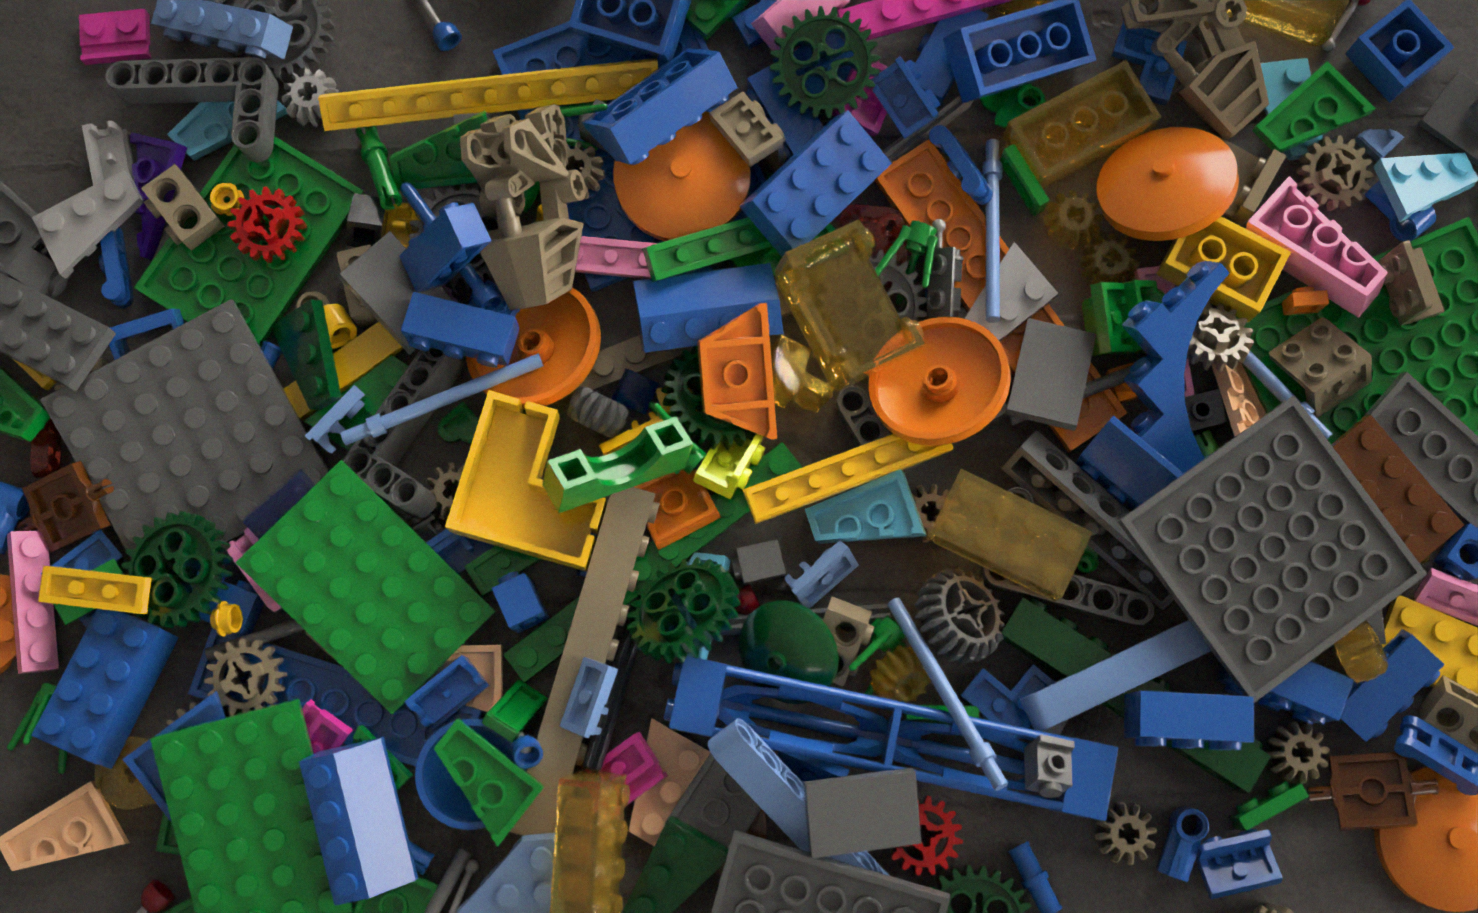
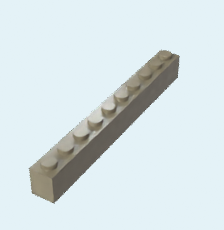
M631 487L614 493L609 497L537 737V741L543 750V758L538 765L527 770L530 775L545 787L510 830L512 833L532 835L559 832V836L562 834L567 817L566 814L561 813L565 799L572 800L577 784V779L571 778L575 764L582 766L588 745L581 743L582 736L560 727V723L583 658H590L605 664L606 659L610 661L614 659L619 640L612 638L616 625L624 626L629 606L624 605L623 601L626 591L634 592L639 571L633 570L637 556L644 558L650 538L643 536L647 522L654 524L660 503L654 502L655 493Z

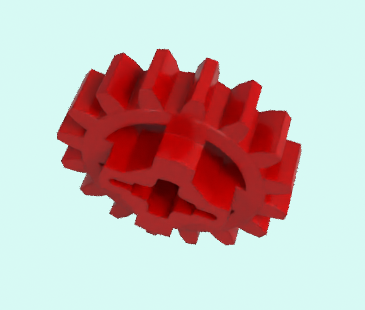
M263 187L262 195H257L253 189L249 190L251 199L247 201L239 197L238 201L242 205L240 210L235 208L230 210L233 216L236 217V220L228 222L229 228L236 231L230 236L235 244L240 243L238 249L243 254L250 251V257L254 261H258L260 256L263 255L264 260L267 263H271L273 255L276 254L281 260H285L284 251L289 249L295 253L297 249L293 242L295 240L304 241V237L298 232L299 229L307 228L305 221L299 219L304 215L303 210L300 206H295L297 202L291 195L285 198L284 192L279 188L275 191L274 195H272L268 187ZM266 205H276L279 207L272 209ZM264 215L268 218V220H270V222H269V225H270L269 230H270V232H271V235H270V234L266 231V229H265V228H266V225H265V222H266V221H265V219H264ZM262 240L267 242L268 245H258L255 243Z
M926 795L923 804H920L918 800L920 826L923 825L924 829L938 831V833L927 837L926 845H923L921 842V844L894 847L895 851L890 855V858L896 860L901 857L903 859L901 869L907 870L912 864L914 865L915 875L920 876L923 867L927 868L930 875H935V865L939 864L944 869H947L949 866L946 857H958V854L952 848L954 844H963L962 839L955 837V832L962 829V825L952 824L951 819L954 818L956 812L954 810L946 813L943 812L945 807L944 801L940 800L933 806L931 796ZM924 810L936 814L943 823L934 825L928 821ZM941 838H946L944 848L935 856L934 848ZM913 846L918 849L922 860L910 857L902 847Z

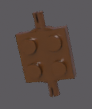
M82 461L71 463L22 488L29 503L31 516L17 523V528L26 526L18 531H33L37 529L43 535L50 552L69 546L110 526L99 498L111 494L114 491V486L104 488L112 484L108 479L93 485Z
M1396 752L1329 756L1328 762L1331 775L1329 786L1307 787L1309 802H1332L1337 812L1339 831L1416 827L1417 817L1414 806L1416 795H1439L1437 779L1414 781L1408 770L1406 757Z

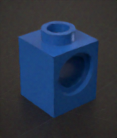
M1471 523L1464 525L1453 534L1434 559V562L1442 567V572L1465 581L1478 578V528ZM1461 548L1465 549L1469 554L1468 564L1460 558Z

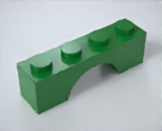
M675 416L644 427L633 441L611 454L601 457H588L580 449L548 460L542 486L559 514L684 469L693 443Z

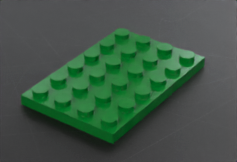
M275 136L272 154L268 159L258 163L246 159L234 144L200 192V195L212 209L211 191L216 185L221 183L236 185L237 190L243 192L244 199L247 201L251 199L249 190L253 189L257 195H262L263 187H268L272 195H274L278 188L281 189L285 194V198L291 195L297 202L295 206H300L304 212V215L299 219L305 221L307 228L298 230L304 237V241L295 240L293 242L297 251L294 253L289 249L285 250V260H281L276 254L273 255L271 263H267L263 255L260 256L258 261H254L250 257V251L243 254L238 249L240 243L235 244L230 237L236 231L229 228L228 222L236 220V217L233 215L227 216L226 214L219 215L214 212L225 227L193 250H190L183 242L176 245L169 237L134 286L138 292L167 310L180 309L182 318L187 322L232 299L260 348L263 341H266L272 333L274 323L283 317L346 225L354 193L366 195L357 186ZM257 138L251 140L249 144H252ZM226 197L224 199L225 203H228L230 201L229 197ZM266 205L272 209L279 207L276 205ZM264 215V219H265V221H266V222H265V225H266V228H265V229H266V231L271 235V232H270V230H269V228H270V225H269L270 220H268V218ZM198 217L188 218L184 223V229L193 228L198 221ZM262 240L255 243L258 245H268L267 242Z
M343 460L339 461L235 562L392 715L495 612Z
M300 698L150 738L195 913H351L353 911L352 902L335 906L299 763L302 759L313 755Z

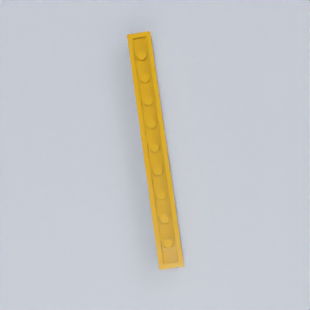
M657 58L322 94L319 95L318 101L324 131L450 118L454 117V114L481 113L483 111L495 113L539 108L553 104L559 106L594 102L596 99L600 101L614 100L658 70Z

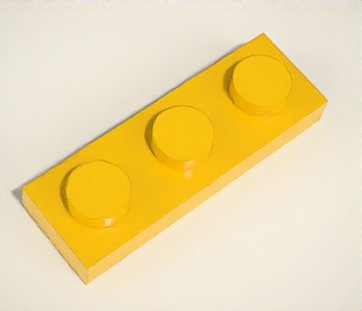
M43 566L38 602L147 614L152 578Z

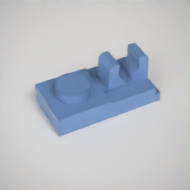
M354 385L305 437L308 440L313 438L329 453H333L336 448L330 444L327 433L332 432L341 435V432L346 430L339 421L344 415L351 419L365 405L360 400L365 394Z
M839 540L834 546L825 550L812 567L806 562H801L799 566L804 574L797 580L788 574L785 576V581L792 589L791 591L799 603L810 609L858 567L859 564L850 549Z
M584 657L560 727L585 738H589L590 735L594 736V734L599 735L602 729L597 727L601 714H608V708L604 707V705L607 703L618 669Z

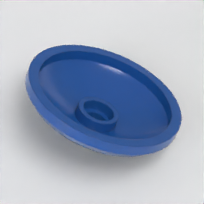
M461 719L514 761L512 756L514 741L510 742L482 723L483 719ZM451 722L438 729L424 744L416 764V788L425 808L440 822L464 830L485 828L486 826L476 815L462 789L456 784L434 750V747L454 723Z

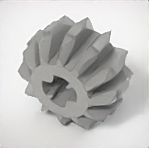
M305 68L304 76L302 77L292 73L293 84L284 83V89L287 94L281 96L282 102L285 106H288L286 108L288 115L291 118L297 117L296 120L300 125L305 126L310 121L313 126L318 127L319 119H322L318 101L319 95L340 92L335 89L337 84L334 79L326 78L323 71L319 69L313 75L310 69Z

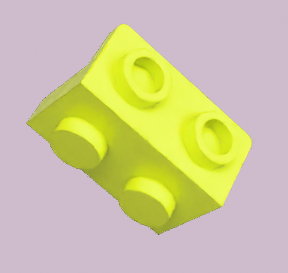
M756 433L752 441L746 438L745 443L741 447L733 440L729 450L725 449L722 441L719 442L715 450L710 448L695 473L693 482L731 500L737 488L743 490L746 487L752 474V470L749 469L750 465L757 466L766 449V447L761 445L764 436Z

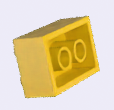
M1219 217L1211 225L1194 234L1174 239L1155 275L1179 286L1188 277V271L1197 263L1204 260L1220 262L1228 270L1229 274L1214 291L1208 302L1215 306L1222 303L1224 310L1227 312L1235 309L1237 310L1235 316L1246 318L1247 322H1250L1261 312L1291 252L1223 217Z

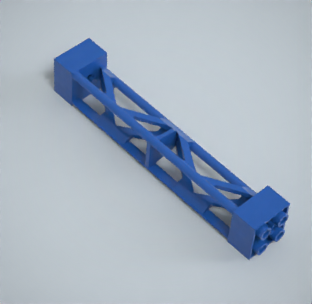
M686 656L683 663L676 662L672 684L678 687L675 699L668 698L664 714V720L670 722L669 728L671 730L712 738L723 730L716 727L718 718L726 725H729L736 719H741L756 734L768 737L760 738L771 750L873 772L905 768L892 765L894 760L942 774L937 775L915 770L916 781L1042 807L1050 811L1087 819L1106 821L1118 747L969 716L981 738L1015 749L1023 754L1024 748L1028 743L1017 740L1016 737L1033 741L1041 734L1074 741L1075 748L1071 751L1073 786L1062 793L1061 796L1050 799L1007 789L1025 790V778L1019 780L1006 779L1008 785L1001 790L995 791L987 776L975 775L929 762L918 755V753L975 765L969 754L971 749L921 739V736L930 733L963 736L948 711L700 658L695 659L690 656ZM726 676L779 688L734 685L724 689ZM762 697L810 701L853 716L859 722V725L752 703V701ZM842 700L893 712L889 717V721H887L881 715L844 703ZM904 713L952 724L900 721L901 714ZM749 717L856 739V741L844 744L801 738L757 725ZM832 751L872 757L882 755L883 763L848 756L844 754L834 753ZM996 755L994 760L1000 770L1025 775L1024 760Z

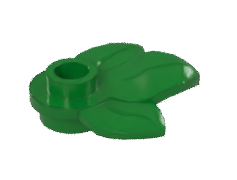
M1031 83L980 98L981 103L987 110L997 113L994 124L1003 128L1017 127L1025 119L1039 117L1046 106L1043 92L1038 87L1031 86ZM1023 102H1030L1033 106H1027Z

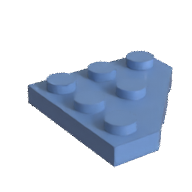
M559 832L522 835L513 845L512 850L501 862H498L470 898L461 904L456 913H567Z

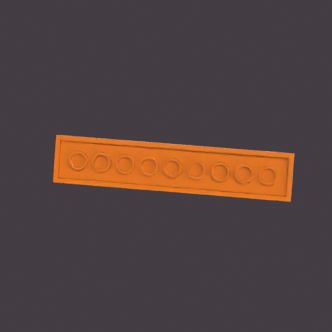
M930 139L892 162L874 181L906 226L909 227L911 221L914 220L932 226L936 219L944 220L946 228L942 232V248L956 247V249L961 250L960 256L964 257V261H962V282H954V288H961V303L969 312L986 286V216L971 196L962 189L961 181L952 173L945 159ZM1000 237L1001 263L1009 248ZM1049 303L1031 317V319L1065 326ZM1027 321L1000 341L1013 376L1015 375ZM1091 362L1086 382L1101 377ZM1107 389L1083 398L1075 431L1049 425V427L1067 452L1070 453L1097 435L1113 415L1119 420L1127 414V411L1111 389Z

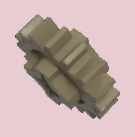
M1338 135L1332 140L1327 136L1319 140V144L1313 143L1307 147L1309 153H1305L1299 158L1305 166L1296 169L1297 174L1304 176V180L1298 183V187L1306 186L1308 191L1304 196H1314L1316 198L1315 202L1319 206L1326 203L1327 211H1332L1338 206L1343 210L1350 207L1351 203L1354 204L1363 199L1361 193L1367 192L1371 188L1365 183V180L1374 177V173L1366 171V166L1370 165L1372 160H1363L1362 158L1366 149L1363 147L1355 150L1354 139L1343 144L1342 135Z
M1207 302L1197 320L1188 346L1187 355L1193 356L1190 363L1194 365L1201 361L1203 362L1204 370H1208L1211 365H1215L1219 372L1223 371L1225 365L1233 370L1238 362L1243 363L1254 343V340L1250 339L1253 329L1244 328L1247 319H1237L1235 317L1237 310L1235 309L1229 312L1224 311L1222 303H1219L1217 308H1212L1211 304Z
M248 638L240 639L238 647L234 642L225 643L227 653L215 651L213 654L218 660L217 664H207L206 666L207 669L213 671V677L204 679V683L214 685V689L208 693V697L217 691L222 707L230 706L229 715L231 716L237 715L241 709L242 713L252 711L254 708L255 710L266 707L265 702L271 705L277 704L278 699L274 692L285 691L286 687L278 682L279 678L287 676V672L278 671L277 667L284 660L283 658L273 659L271 657L275 651L273 646L262 650V640H254L251 647ZM244 653L253 654L259 657L262 662H250L248 656H245ZM228 665L229 671L226 676V679L224 680V672L226 666ZM250 671L252 677L247 680L248 683L242 684L240 678L245 675L244 672ZM269 675L268 684L264 691L262 686L266 676ZM230 693H241L248 702L239 701L232 697Z

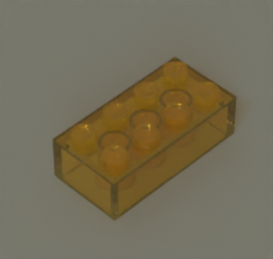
M1127 60L1009 121L1003 138L1008 146L1016 145L1037 181L1044 189L1116 151L1131 139L1152 131L1161 115Z
M960 469L926 539L1052 601H1057L1063 597L1093 532Z
M584 770L559 778L550 913H621L623 900L622 896L619 895V883L625 871V861L621 858L622 843L625 842L627 837L624 807L628 804L630 797V788L626 784L627 774Z

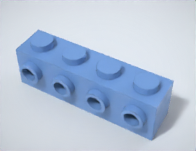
M157 0L151 24L164 30L163 36L172 40L183 42L184 38L190 39L192 43L210 48L211 44H214L218 48L231 53H238V50H242L246 54L260 59H265L266 56L285 59L293 30L291 25L269 13L205 0Z

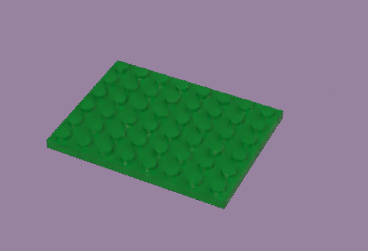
M1466 217L1410 242L1413 249L1422 248L1444 308V312L1440 315L1400 326L1398 318L1390 310V296L1386 285L1383 284L1379 295L1359 318L1330 299L1329 304L1318 313L1284 315L1282 302L1293 293L1291 291L1265 302L1261 312L1250 322H1246L1244 328L1253 329L1250 339L1254 340L1250 351L1301 402L1306 401L1305 389L1269 358L1271 350L1324 317L1371 354L1372 382L1317 418L1332 433V436L1327 439L1330 444H1333L1359 422L1399 374L1403 372H1408L1478 436V233L1470 217ZM1391 250L1376 255L1373 258L1378 262ZM1242 363L1266 413H1269L1279 406L1281 402Z

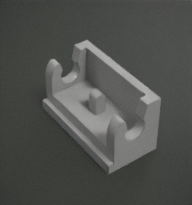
M107 121V129H97V126L91 123L82 125L93 185L124 169L131 175L135 183L134 176L132 175L134 159L128 131L126 129L122 130L113 121Z

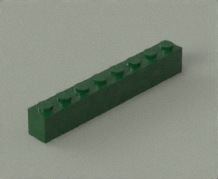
M1032 597L1029 600L1022 598L1016 603L1004 622L1005 627L1001 631L1004 638L1002 641L1061 679L1113 656L1107 651L1109 646L1093 636L1087 639L1077 632L1079 627L1064 617H1060L1059 620L1047 613L1048 607ZM1156 677L1101 704L1124 719L1125 694L1137 691L1170 692L1171 686L1161 678ZM1255 738L1252 743H1241V750L1231 751L1208 750V743L1204 742V748H1172V741L1166 740L1167 747L1239 793H1250L1271 757L1262 751L1264 745Z

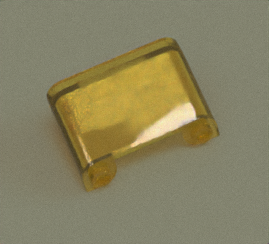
M856 220L785 252L775 269L777 284L827 381L836 392L856 384L920 349L925 344L923 341V330L919 323L915 320L912 321L908 317L900 319L869 260L872 255V248L875 246L874 238L869 229L863 227L860 220Z

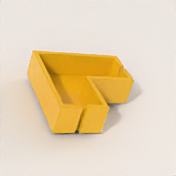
M488 390L445 527L450 533L587 572L596 543L595 536L591 535V533L597 535L599 533L607 507L606 498L603 497L558 514L542 486L543 480L541 479L560 420L558 410L526 401L524 407L526 415L522 413L523 406L520 399Z

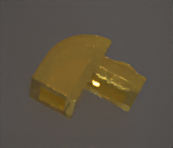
M781 334L770 346L775 404L784 408L790 400H793L801 407L817 412L832 398L835 387L805 372L812 349Z

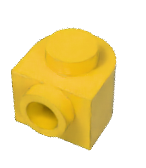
M327 304L323 306L332 349L345 346L357 337V328L342 305Z

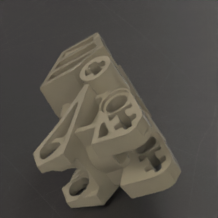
M1129 0L1120 9L1126 30L1168 26L1153 41L1151 46L1152 52L1156 56H1163L1173 68V74L1181 82V85L1174 94L1224 140L1235 136L1269 105L1256 40L1245 44L1237 27L1244 21L1247 14V7L1243 0ZM1139 3L1145 6L1147 15L1140 11ZM1130 7L1132 9L1135 21H1133L1129 16ZM1228 9L1231 10L1232 15H1233V16L1230 17V18L1228 17V15H1227V13H1226V11H1227ZM1206 20L1208 21V24H1209V26H1210V27L1207 28V29H1206V27H1205V25H1204V22H1205ZM1191 31L1194 37L1201 41L1208 57L1207 60L1198 63L1194 68L1189 61L1185 62L1175 49Z
M555 104L539 107L525 115L524 120L517 121L511 114L493 117L480 124L481 129L468 131L460 137L461 159L481 188L479 199L481 209L488 218L497 217L498 229L487 231L492 241L480 253L510 310L548 304L572 290L584 223L569 219L567 203L582 201L585 198L586 187L583 176L578 170L567 171L566 169L568 155L565 120L559 106ZM539 181L544 221L521 226L519 215H522L521 212L525 207L524 191Z

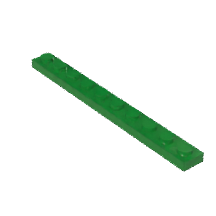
M782 442L763 456L757 466L751 465L749 467L752 470V474L744 489L800 469L802 466ZM737 488L731 500L718 493L711 496L721 516L716 521L660 550L654 541H651L647 545L644 558L639 556L636 558L633 570L639 571L634 592L626 591L623 604L629 605L630 602L636 600L639 597L636 593L637 590H646L648 588L645 582L646 579L653 581L658 579L656 575L657 570L662 571L664 574L667 573L670 563L676 568L679 567L683 559L688 560L693 556L694 552L700 551L747 515L750 509L743 490ZM579 597L503 654L524 683L530 681L562 656Z

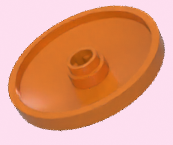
M703 112V117L697 123L684 126L675 132L676 137L672 141L664 145H657L648 152L649 156L644 161L635 165L616 160L614 162V186L623 211L635 226L656 239L668 241L733 222L742 210L739 206L748 197L751 180L750 167L710 121L709 112Z
M1168 127L1141 134L1119 147L1107 159L1099 173L1097 197L1102 214L1116 230L1137 239L1165 241L1194 234L1215 222L1233 202L1239 183L1236 159L1224 141L1204 130L1189 127Z
M573 287L572 290L548 304L520 309L515 316L520 329L509 365L539 353L544 366L483 390L485 395L490 390L518 398L523 409H525L526 401L547 406L569 395L585 380L598 357L601 344V330L595 311L587 299ZM466 356L468 370L472 379L505 367L500 364L496 368L487 367L479 364L476 358Z
M937 317L923 320L897 333L878 353L869 376L870 400L880 421L897 437L914 444L927 446L955 443L982 430L999 413L1006 401L1010 388L1011 374L1009 362L1001 343L995 335L976 322L958 317Z
M1427 766L1417 768L1410 772L1414 781L1437 779L1439 795H1416L1414 804L1417 817L1416 827L1375 829V845L1380 862L1390 880L1412 900L1424 906L1442 911L1466 912L1478 909V794L1474 796L1465 795L1457 789V784Z

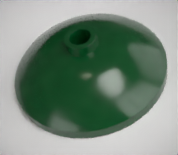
M779 600L768 602L754 610L742 625L739 635V653L745 669L825 686H831L834 682L839 663L836 642L824 621L809 608L791 601ZM774 658L778 659L780 665L775 661ZM753 682L757 687L779 688L777 686ZM773 698L787 704H805L810 702Z

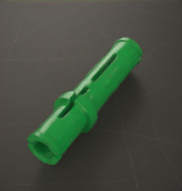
M376 126L364 127L365 134L362 127L356 128L355 132L362 147L360 155L365 164L368 165L380 205L385 210H393L395 207L391 198H394L396 205L399 207L402 203V197L399 194L387 160V147L381 142Z

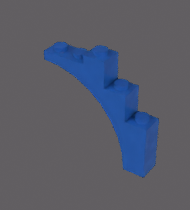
M1204 260L1197 263L1188 271V277L1178 287L1172 288L1163 296V303L1148 300L1140 302L1130 310L1129 318L1122 324V327L1147 354L1146 357L1140 358L1131 366L1130 373L1123 379L1149 409L1147 412H1143L1135 417L1131 423L1132 427L1130 430L1183 474L1205 459L1189 423L1185 404L1184 372L1188 346L1197 320L1211 295L1229 274L1228 270L1220 262Z

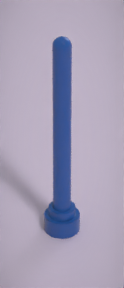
M409 182L403 183L400 191L422 222L426 224L434 220L436 216L415 187ZM470 263L459 272L473 290L472 302L476 307L494 311L503 303L504 298L496 286L490 285L487 282L484 283Z

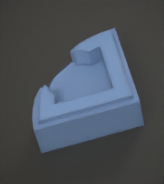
M1367 129L1354 140L1361 148L1364 147L1366 149L1365 152L1378 162L1404 136L1391 129Z

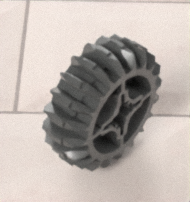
M960 567L940 571L926 580V583L917 592L919 598L914 604L919 610L915 619L922 622L923 625L919 632H925L929 637L927 644H934L936 646L937 655L946 653L948 662L957 660L960 665L984 659L998 648L997 645L1000 641L1004 639L1001 631L1005 624L1001 619L1005 613L998 609L997 605L1000 600L993 598L991 594L993 588H986L983 578L975 579L972 571L963 572Z

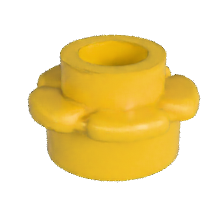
M231 183L216 185L210 194L212 209L219 215L226 214L227 216H232L231 208L240 210L241 204L238 198H244L243 192L237 190L236 185ZM226 197L230 198V201L228 203L224 202V199Z
M227 601L218 603L217 608L213 609L210 615L212 628L222 637L231 633H237L243 623V615L239 605L228 604Z

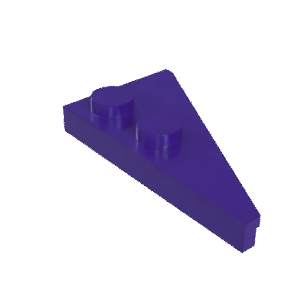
M131 132L130 143L135 144L137 149V163L132 164V175L143 201H146L148 197L141 188L174 164L181 170L187 147L175 142ZM175 190L167 192L163 201L171 202ZM143 203L135 211V213L141 215L142 232L137 233V246L140 250L139 256L152 260L158 248L166 220L163 216L157 219Z

